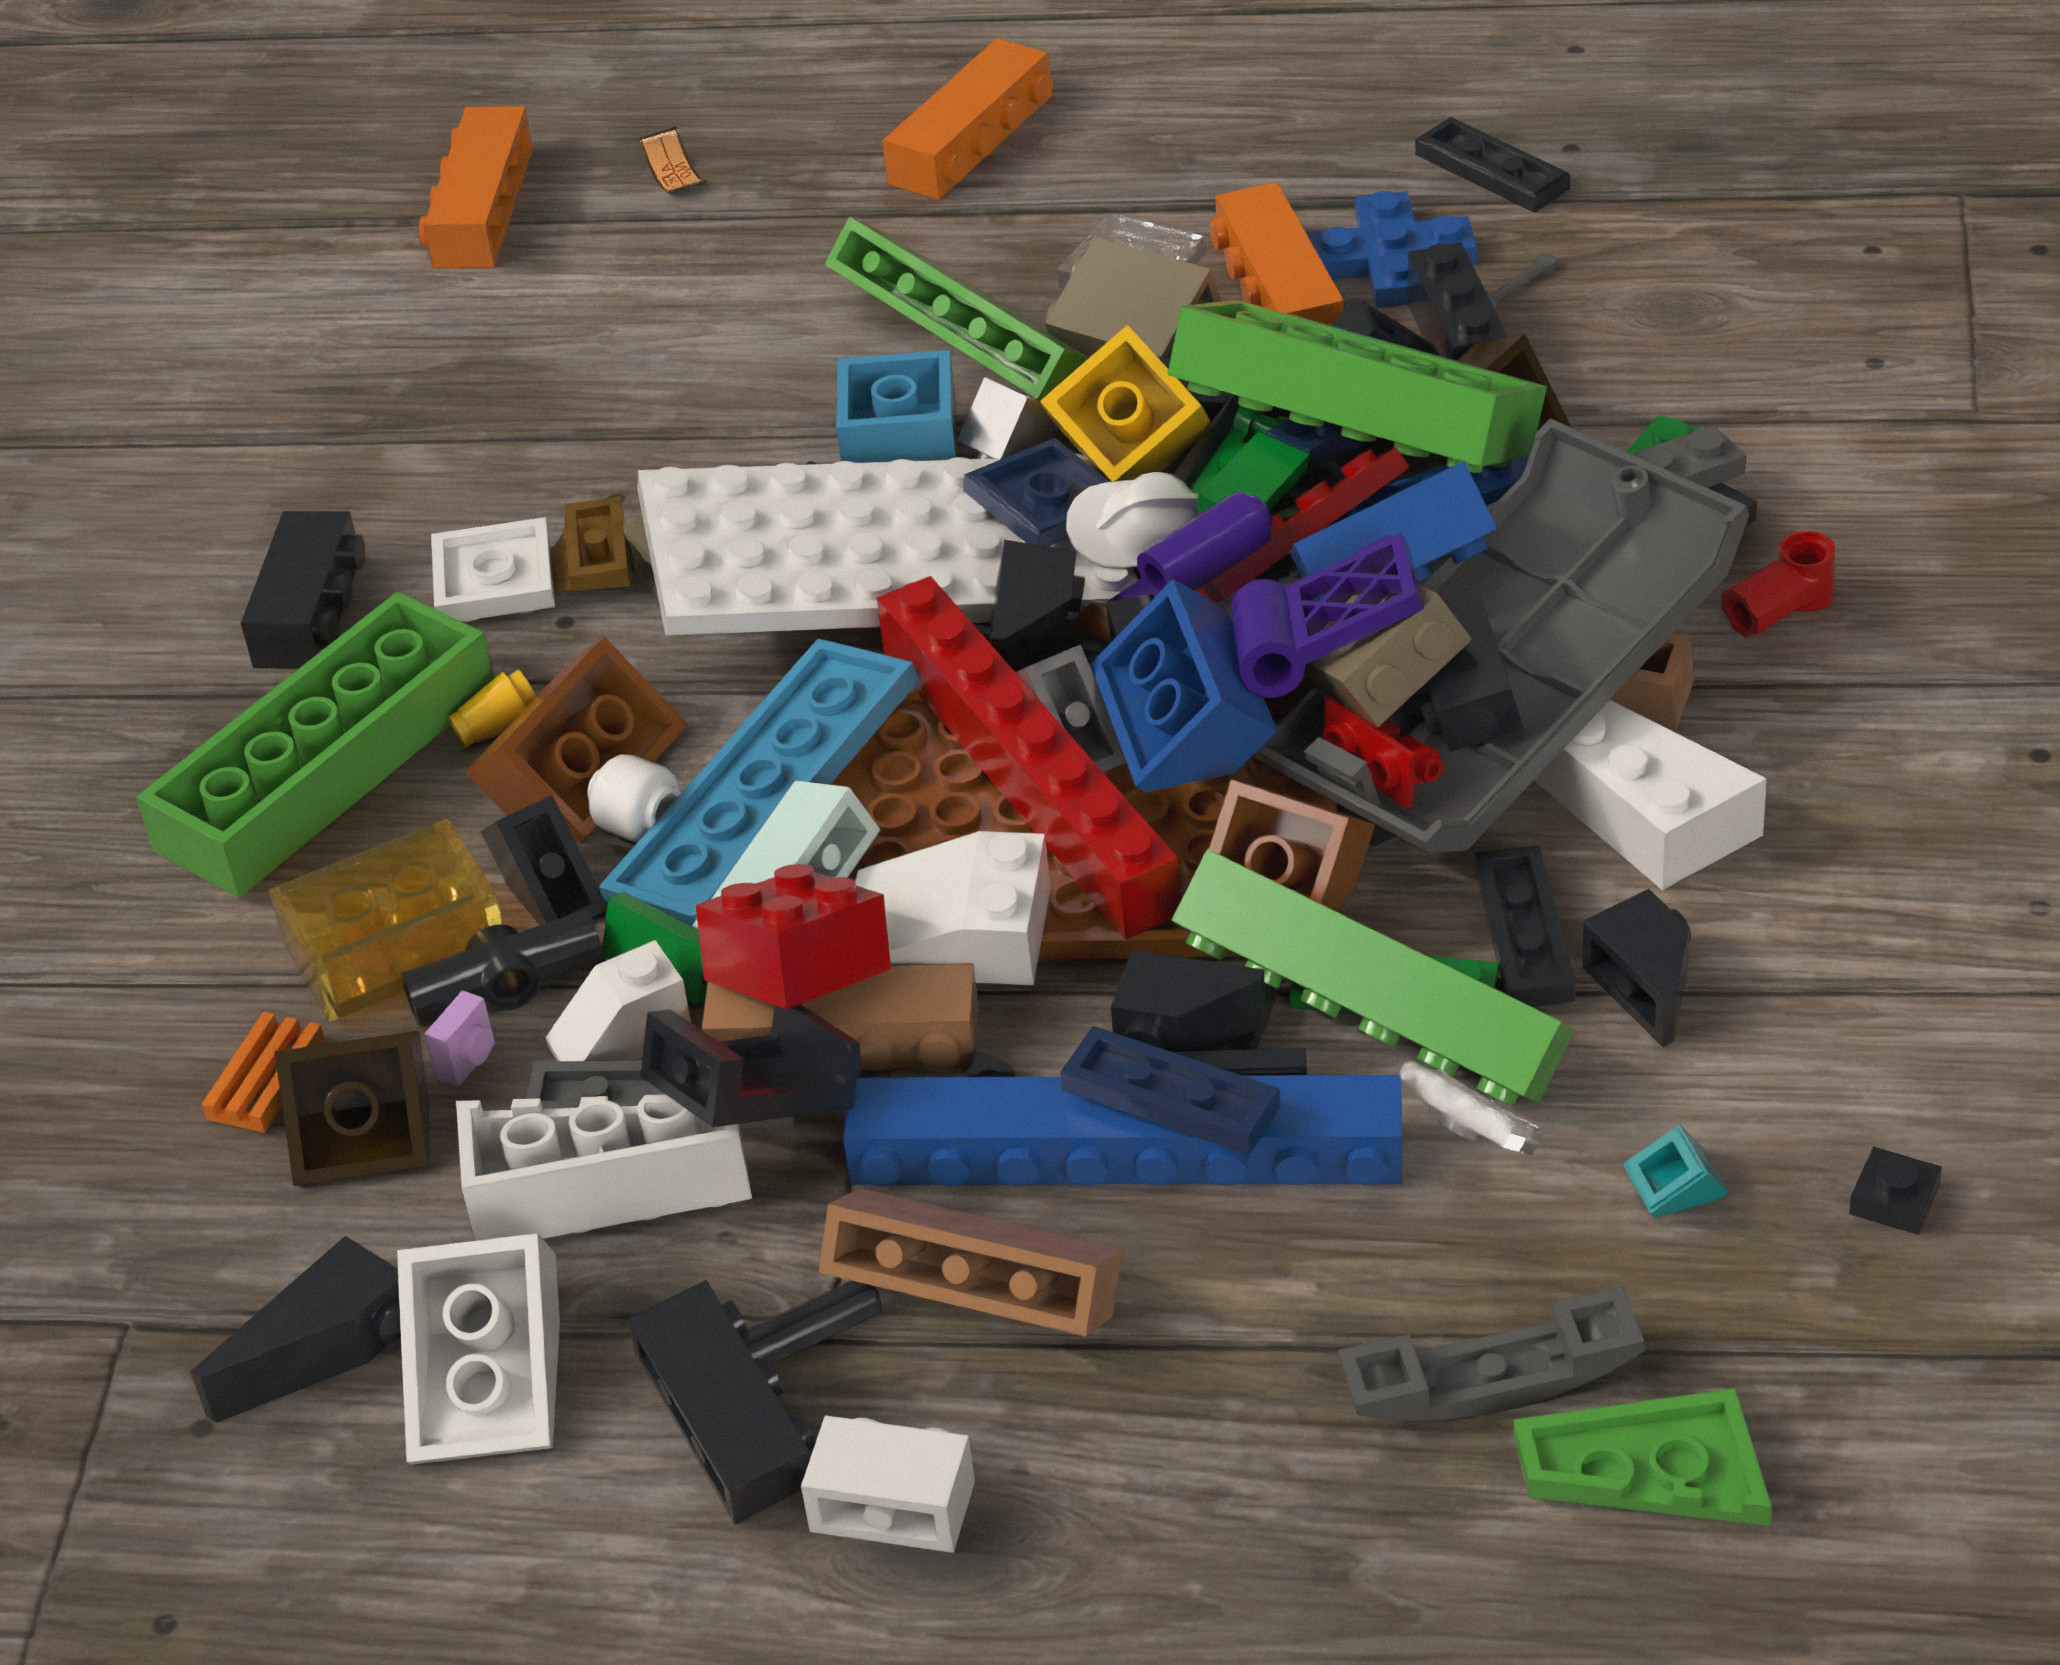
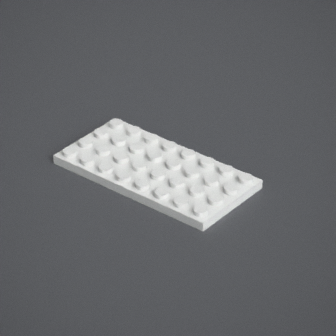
M1076 454L1078 457H1080L1083 461H1085L1088 465H1090L1093 469H1095L1098 472V470L1085 456ZM956 457L949 460L935 461L898 459L892 462L873 463L840 461L834 464L812 465L781 463L776 466L738 467L735 465H723L717 468L680 469L677 467H664L659 470H638L637 490L665 636L880 627L877 597L928 576H931L972 623L992 622L997 576L1004 540L1024 541L963 491L964 474L996 462L998 459ZM1070 538L1050 546L1077 551L1073 547ZM1078 551L1076 553L1074 575L1085 577L1080 611L1086 604L1092 601L1101 600L1107 602L1138 581L1134 567H1102L1085 559ZM1068 611L1067 619H1074L1078 613Z

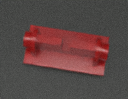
M1328 697L1325 699L1323 739L1366 761L1375 788L1406 809L1412 808L1414 786L1423 782L1432 783L1443 772L1444 766L1440 760L1439 752L1429 745H1424L1409 734L1400 738V728L1387 720L1379 727H1376L1333 698Z

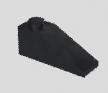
M344 1236L190 1371L206 1417L217 1423L367 1364L389 1343L398 1340L401 1337L398 1268L347 1236Z

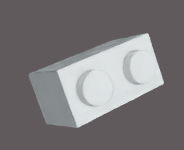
M825 1415L801 1484L810 1532L954 1553L975 1484L969 1435L954 1434L940 1428L919 1429L883 1424L869 1418L848 1419Z

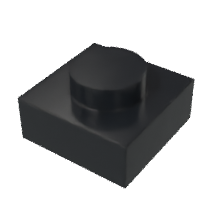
M1873 1146L1851 1194L1849 1214L1919 1235L1940 1187L1942 1166Z

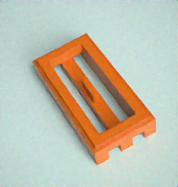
M263 1012L201 1105L206 1120L265 1133L282 1108L278 1073L274 1072L276 1066L274 1051L286 1050L289 1045H294L292 1049L322 1045L326 1039L321 1024L309 1022L305 1029L300 1028L299 1021L296 1018L286 1017L282 1024H279L275 1014ZM259 1090L263 1091L250 1113L246 1112Z

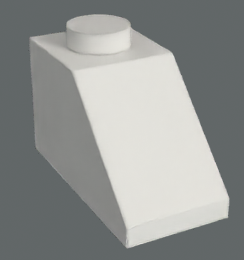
M656 940L595 965L545 1037L547 1046L557 1061H635L642 1058L647 1012L673 1010L691 1023L683 979Z

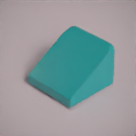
M1680 1124L1623 1163L1648 1211L1654 1218L1714 1202L1729 1194L1703 1147Z

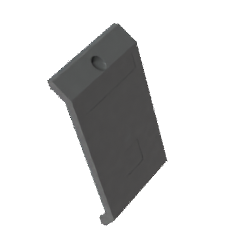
M1550 418L1535 433V441L1523 476L1489 509L1497 527V530L1492 535L1484 538L1489 549L1457 565L1454 564L1449 555L1439 560L1430 569L1432 577L1418 583L1437 593L1456 618L1469 600L1482 598L1524 729L1449 753L1442 729L1429 732L1417 695L1429 691L1426 682L1387 719V721L1400 728V738L1409 734L1424 745L1435 748L1439 752L1440 760L1443 762V772L1436 781L1432 783L1423 782L1414 786L1413 807L1410 809H1406L1375 788L1366 761L1323 739L1325 699L1328 697L1314 688L1280 723H1274L1277 732L1267 740L1260 751L1251 757L1428 853L1467 851L1728 576L1749 518L1747 505Z

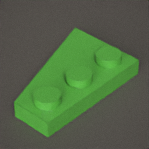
M1735 1388L1514 1419L1513 1438L1529 1498L1771 1526V1502Z

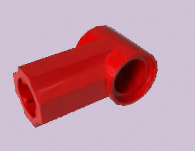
M1800 531L1788 535L1781 542L1778 559L1721 594V610L1727 615L1732 629L1748 638L1753 634L1761 633L1794 611L1814 612L1826 608L1833 601L1835 595L1834 542L1827 535L1816 531Z

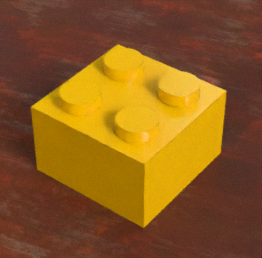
M1128 325L1040 401L1056 426L1083 456L1092 463L1098 472L1110 482L1134 480L1142 474L1162 472L1194 444L1211 423L1202 405L1176 377L1168 375L1169 369Z

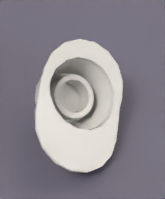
M1162 472L1142 474L1134 480L1105 482L1090 486L1073 500L1067 512L1066 531L1073 547L1085 559L1102 567H1137V557L1141 552L1201 514V512L1197 511L1199 494L1193 493L1182 480Z

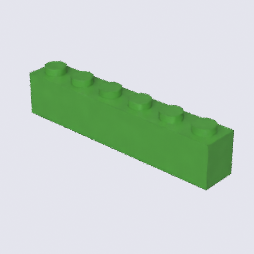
M849 216L825 262V265L1040 401L1089 359L1088 356L895 237Z
M1209 849L1206 850L1171 920L1191 931L1185 942L1186 944L1220 961L1226 950H1229L1247 959L1244 967L1263 969L1264 982L1276 989L1279 988L1283 978H1286L1305 988L1300 1001L1334 1018L1337 1017L1341 1007H1344L1363 1017L1358 1030L1392 1047H1395L1399 1037L1402 1036L1422 1046L1417 1056L1418 1060L1454 1077L1460 1065L1482 1076L1476 1087L1477 1089L1514 1107L1519 1095L1539 1104L1575 1030L1563 1022Z

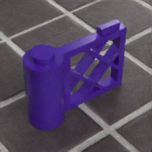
M1241 491L1233 492L1141 552L1137 557V567L1141 579L1107 602L1143 595L1149 596L1151 594L1156 597L1172 579L1194 591L1200 589L1269 543L1271 539L1270 527L1273 524V520L1268 507L1255 495L1249 496Z
M1402 532L1392 537L1389 534L1357 549L1356 554L1286 587L1273 580L1260 579L1247 583L1237 591L1232 599L1231 616L1240 675L1243 684L1250 692L1266 698H1277L1287 695L1296 689L1302 681L1305 664L1424 609L1411 550ZM1385 566L1379 574H1372L1376 569ZM1355 592H1362L1353 603H1346ZM1327 593L1321 601H1310ZM1387 594H1399L1389 600L1380 603L1386 597ZM1329 621H1337L1333 626L1322 630Z

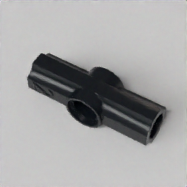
M588 909L519 933L509 925L497 924L488 926L470 938L466 951L400 973V977L417 1025H421L438 1019L462 990L484 998L485 1002H488L495 1009L506 1011L517 1009L527 1004L536 996L540 983L605 961L595 923Z

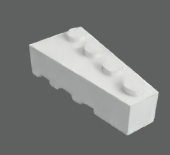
M1611 700L1605 704L1534 779L1538 785L1661 890H1665L1763 836L1767 778Z
M645 1095L638 1103V1106H619L609 1101L608 1096L581 1097L578 1108L543 1109L541 1098L513 1099L511 1110L489 1111L482 1110L480 1100L456 1101L461 1184L475 1241L538 1233L542 1239L570 1233H584L592 1229L639 1220H652L660 1216L707 1207H721L728 1203L752 1199L739 1124L712 1128L667 1095Z

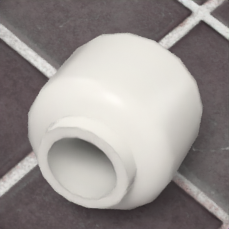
M621 754L607 761L601 769L594 773L587 791L589 811L593 822L605 832L634 843H638L681 794L675 775L666 767L634 755Z

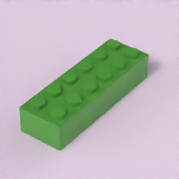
M1240 300L1181 306L1168 370L1169 376L1189 381L1187 389L1192 392L1208 396H1221L1223 391L1239 396L1238 404L1240 406L1259 411H1272L1273 406L1289 410V419L1291 421L1310 426H1323L1325 421L1342 426L1341 435L1351 439L1373 442L1376 441V437L1395 441L1393 449L1397 448L1402 454L1428 457L1429 452L1446 456L1448 457L1446 465L1449 467L1465 461L1471 473H1481L1483 466L1487 465L1507 467L1510 460L1529 457L1535 441V433L1538 429L1547 388L1544 385Z
M397 591L136 796L153 852L237 898L242 897L451 724L447 716L456 712L460 706L494 679L484 632Z

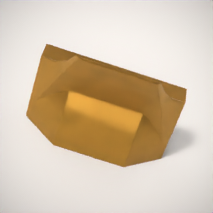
M621 496L563 504L565 519L563 532L551 549L554 596L572 591L633 586L631 565L623 529L625 517Z

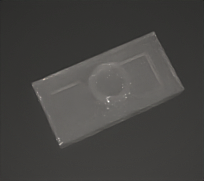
M1412 1060L1410 1062L1405 1061L1398 1074L1402 1076V1087L1443 1111L1438 1120L1441 1125L1469 1140L1475 1141L1480 1133L1504 1148L1533 1155L1543 1136V1133L1540 1132L1541 1129L1432 1066Z

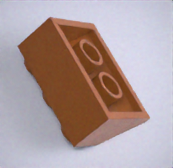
M604 636L572 659L465 773L507 816L553 795L574 840L581 842L597 826L593 822L589 811L587 792L589 782L594 773L601 769L607 761L620 754L634 755L654 763L688 724Z

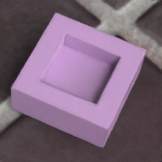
M463 990L424 1034L436 1080L457 1088L476 1066L484 1063L492 1047L495 1045L484 998Z

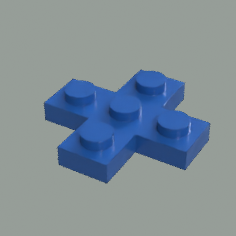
M1380 191L1372 195L1354 197L1355 217L1358 228L1333 227L1325 231L1308 233V238L1332 280L1369 276L1376 308L1408 304L1409 251L1425 249L1439 243L1453 244L1462 242L1472 265H1477V246L1469 216H1440L1433 220L1415 222L1408 191L1395 193Z

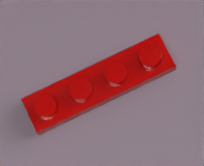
M1397 448L1377 457L1372 449L1363 452L1341 468L1346 478L1330 489L1324 481L1295 500L1300 511L1286 521H1283L1279 514L1273 516V524L1270 527L1271 539L1268 544L1195 592L1214 603L1226 599L1288 555L1294 543L1323 530L1410 467Z

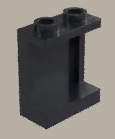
M801 1004L787 1010L774 1006L772 1030L766 1036L717 1041L673 1010L647 1012L640 1077L714 1128L853 1108L856 1083L861 1073V1046L857 1040Z

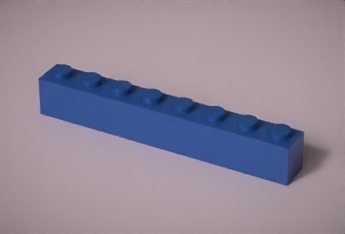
M1245 1076L1277 1087L1280 1090V1109L1250 1155L1062 1091L1061 1077L858 1078L854 1107L848 1108L846 1113L843 1142L851 1185L1092 1186L1103 1184H1150L1159 1186L1166 1184H1403L1402 1076Z

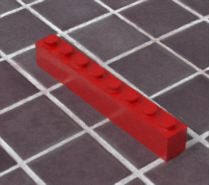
M928 576L877 597L884 654L913 662L920 679L915 685L914 690L1035 833L1045 834L1046 847L1120 935L1126 940L1171 920L1181 902L1178 857L931 576Z

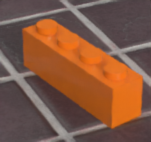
M996 38L882 140L888 184L940 200L1052 96L1053 79L1050 75L1048 52Z
M525 106L465 107L459 126L452 129L451 149L448 156L442 157L440 166L441 177L438 185L431 188L428 213L421 216L419 222L420 242L422 247L429 248L433 268L495 267L533 152Z
M1273 182L1215 195L1216 217L1209 220L1212 243L1216 250L1223 249L1229 276L1232 280L1239 279L1244 302L1330 326L1344 311V300L1278 183Z

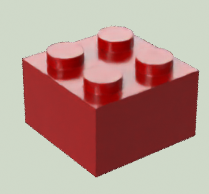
M793 864L776 869L773 878L756 884L737 883L729 885L721 890V896L696 905L704 980L785 1010L891 970L884 894L856 886L853 879L845 877L832 878L814 872V868L810 865Z

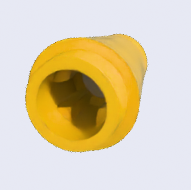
M519 669L507 676L502 671L460 706L456 712L447 716L457 737L466 748L475 742L479 743L501 735L537 696Z

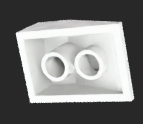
M978 831L858 870L855 881L856 886L884 894L891 966L973 963L976 983L1034 985L1051 890L1045 834Z
M538 1233L397 1250L406 1462L409 1465L553 1448L560 1327L556 1253Z

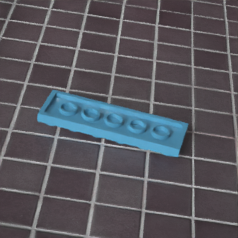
M818 638L600 884L599 889L606 904L608 905L609 897L626 892L693 927L692 925L697 919L696 905L711 900L794 781L831 785L920 681L913 662Z

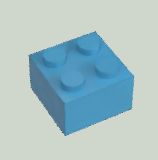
M950 350L837 359L836 430L841 461L854 463L892 462L898 459L935 461L949 460L957 457V409Z

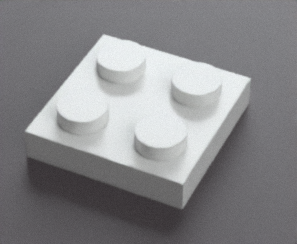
M546 517L431 534L434 608L461 622H471L480 618L513 613H531L536 610L555 607L550 535Z

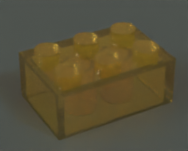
M448 818L269 889L284 945L328 1023L405 992L400 973L466 951L470 938L478 931L492 925H503L495 891Z

